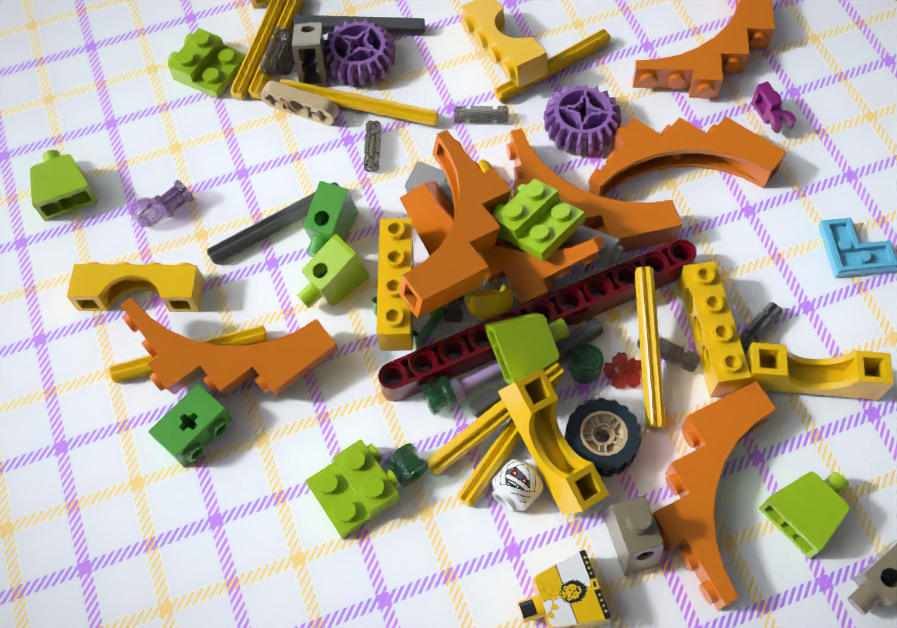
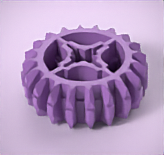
M355 19L354 23L351 24L344 21L343 27L335 26L334 32H328V37L324 40L327 72L330 73L333 79H339L341 84L349 82L351 87H353L356 83H360L364 87L366 82H371L374 85L376 78L384 80L385 73H391V68L395 65L396 45L394 44L391 33H388L385 26L379 27L377 21L369 24L367 19L363 22H358Z
M574 83L572 89L564 86L561 92L555 91L552 99H549L546 104L543 116L545 132H548L549 141H555L556 148L565 146L566 153L571 149L576 150L577 155L581 151H586L590 156L593 149L601 152L604 146L610 147L614 135L622 122L620 106L616 105V98L609 97L608 90L600 92L598 85L594 88H589L587 83L583 87H578Z

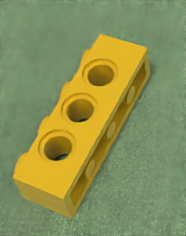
M380 218L376 335L380 351H413L414 313L399 295L403 274L414 268L412 218Z
M716 261L684 265L677 285L709 396L729 395L747 386L752 377Z

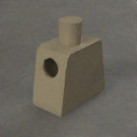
M320 22L294 25L292 51L299 82L328 87V72L325 65L324 52L325 36L323 24ZM314 59L316 67L308 66V61Z
M645 496L610 505L604 509L602 515L624 576L658 567L664 543L647 498ZM642 553H646L645 556L638 557Z
M897 539L890 542L853 578V581L859 587L847 600L864 616L875 605L883 608L897 602ZM881 577L885 580L886 585L881 581Z

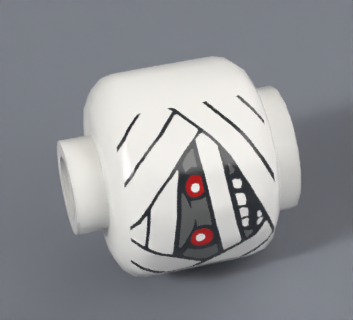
M511 459L492 480L493 497L508 511L513 512L515 509L520 511L526 510L543 491V482L539 477L541 473L538 467L530 460L522 462Z

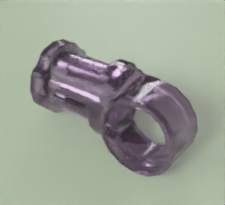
M175 180L173 182L174 186L161 196L157 194L152 199L144 197L133 204L130 216L141 227H149L165 214L172 218L175 215L174 211L186 202L191 203L194 197L180 180Z

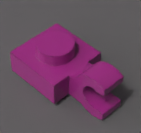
M768 81L758 84L751 104L765 124L770 122L771 129L776 134L781 131L783 126L781 122L786 123L789 129H792L795 125L796 117L790 111L780 108L782 105L780 94L773 89Z

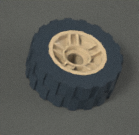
M599 398L598 400H588L585 404H580L576 407L575 412L571 413L564 438L576 454L587 461L593 462L598 474L607 478L612 477L616 473L619 475L624 472L626 467L629 468L638 453L642 436H640V424L638 425L636 421L637 417L629 411L627 406L621 405L613 399L610 401L605 400V398ZM598 433L599 436L603 437L608 436V441H598L596 438V434Z

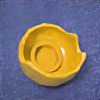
M502 285L499 291L487 289L466 295L465 300L468 312L481 321H487L512 310L514 304L513 287Z

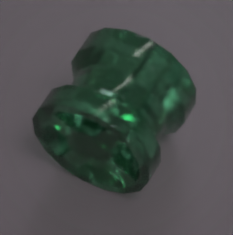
M581 344L573 350L569 372L575 381L589 384L598 379L604 362L601 350L592 344Z
M445 375L438 378L437 382L432 385L426 383L420 386L425 402L433 416L439 414L444 407L452 408L458 405L454 390Z
M413 443L405 444L397 449L386 462L387 467L391 471H396L399 475L398 480L402 486L412 484L429 468L427 460L417 455V448Z

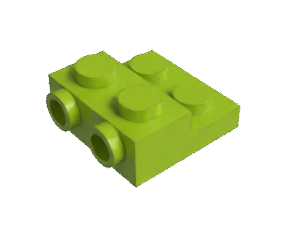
M198 28L194 34L188 33L186 35L184 46L179 52L174 51L170 54L167 66L173 80L219 99L237 76L246 54L224 45L220 36Z
M535 178L528 185H519L515 191L514 198L507 204H499L493 212V216H495L501 227L498 236L543 262L586 221L584 211L560 200L558 190Z
M359 439L333 456V463L305 480L342 540L400 501L397 489L401 485L391 470L384 473L378 464L383 460L373 443L366 446L362 439Z

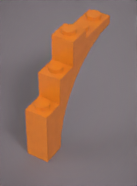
M736 0L735 13L729 23L715 37L701 46L670 57L636 60L632 76V88L688 89L689 98L717 99L723 82V73H743L750 55L749 48L769 47L775 31L772 0Z
M727 116L718 125L713 124L707 133L679 117L672 126L668 124L661 134L633 118L626 126L622 125L616 131L613 138L615 141L614 150L608 156L601 170L597 168L591 174L588 180V184H590L589 192L605 197L616 187L640 175L657 170L688 167L722 171L741 177L764 188L780 169L787 152Z
M522 128L510 131V143L506 144V152L509 161L514 160L515 167H513L515 178L514 191L510 194V199L514 198L515 191L519 185H528L535 178L558 190L560 200L584 211L586 221L582 224L583 226L621 239L620 246L624 247L623 253L678 240L683 224L672 199L655 202H627L600 197L579 189L559 177L540 160L530 147Z
M448 130L437 133L432 155L444 171L452 191L454 203L453 226L441 246L423 263L403 274L399 295L417 319L483 285L489 266L481 253L494 247L501 228L497 219L493 216V212L499 204L508 203L512 191L508 182L494 168L483 172L479 164L472 160L463 149L461 143Z
M436 181L423 183L399 197L409 218H412V223L429 256L441 246L452 229L454 221V206L448 201ZM598 235L578 244L558 247L543 262L515 245L497 238L494 247L481 253L489 266L484 280L487 279L490 285L506 276L520 304L529 300L534 301L548 295V291L556 286L554 280L572 271L570 265L580 261L582 266L598 259L600 257L598 251L606 247L601 236Z
M132 297L120 305L126 312V315L122 317L125 323L134 333L138 330L142 333L145 340L141 344L153 358L156 357L148 363V366L154 372L149 376L161 392L166 389L173 395L203 373H206L201 378L213 393L219 390L226 396L254 374L258 373L253 379L266 394L271 390L278 397L338 351L336 342L317 319L293 333L272 341L245 346L214 345L189 339L167 329L151 318Z
M757 381L687 415L681 427L683 429L682 435L688 446L696 450L671 462L665 472L668 488L675 496L679 495L680 499L653 512L663 539L664 550L667 553L677 547L680 548L679 555L684 566L690 572L694 571L701 583L699 584V589L704 599L710 605L714 604L717 611L729 606L739 598L724 569L716 542L714 506L717 484L724 463L733 448L747 434L767 422L776 410Z

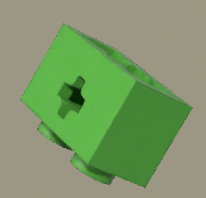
M197 384L148 433L178 463L185 467L189 462H194L202 455L204 447L213 438L221 436L227 430L232 418L224 406Z

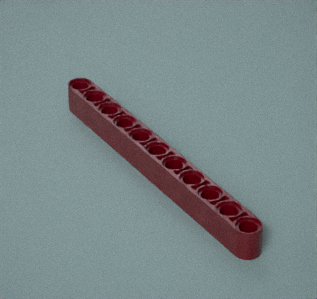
M674 240L388 362L381 367L378 373L382 395L389 401H401L496 360L484 327L487 323L530 313H539L547 318V323L562 318L566 325L579 324L636 299L635 271L639 267H652L657 271V273H654L655 290L678 281L684 265L694 263L697 249L688 240ZM675 257L682 258L684 261H680ZM622 280H623V281H627V282H629L630 284H629V285H625V284H622L620 281H622ZM598 292V293L602 294L603 296H602V297H596V296L592 295L591 293ZM571 304L575 306V308L567 309L563 305ZM483 340L489 342L490 345L480 347L476 343ZM458 353L461 357L452 360L447 358V355ZM424 365L432 368L425 373L417 371L420 366ZM393 378H398L402 380L398 385L390 386L387 384V382Z

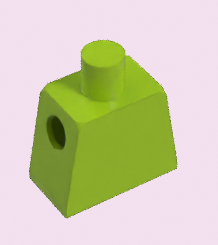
M47 150L42 156L44 162L33 165L30 168L32 206L44 221L98 203L97 197L71 154L61 156L58 150Z
M335 234L302 269V274L309 284L296 296L309 309L322 297L331 306H334L365 282L370 275L358 255Z
M530 313L484 325L505 382L508 384H512L541 368L545 369L559 359V352L555 342L569 336L568 327L562 318L547 323L546 317L539 313Z
M810 471L772 494L758 509L810 559L824 548L849 512V504L840 497L849 488V483L837 472H832L823 480L815 472Z

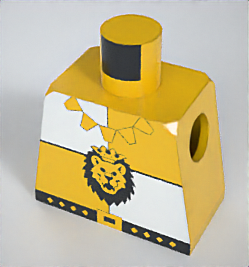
M585 550L579 551L533 577L532 587L535 596L517 602L524 624L543 617L547 628H590L605 625L612 618Z

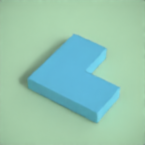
M851 217L820 221L818 228L834 278L897 271V257L891 240L860 243Z

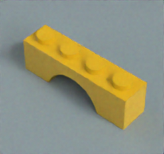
M473 0L462 5L463 18H461V23L464 31L467 34L470 33L475 38L478 47L484 48L494 64L497 63L505 77L511 79L518 88L548 74L547 52L533 37L512 38L502 34L505 30L504 7L497 0Z
M88 262L87 264H74L66 297L77 311H109L112 305L123 295L137 290H148L160 295L169 312H200L205 279L197 265L187 262H181L177 265L150 262L148 264H131L128 262L101 264L98 262Z
M752 342L745 354L752 377L747 385L757 381L764 391L879 400L894 385L891 353L855 350L847 355L836 358L810 359L791 353L787 345Z
M543 368L498 391L562 515L582 512L610 495L593 462L587 461L576 454L563 437L556 418V405L559 398Z

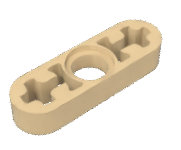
M268 81L260 93L261 99L270 107L324 125L333 124L339 113V107L332 100L276 81Z

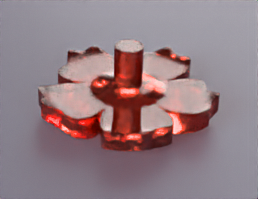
M617 352L616 356L611 360L612 363H605L603 372L606 374L607 379H612L610 385L615 389H625L627 385L631 388H636L640 385L641 375L639 372L642 371L641 360L630 358L628 361L625 352Z

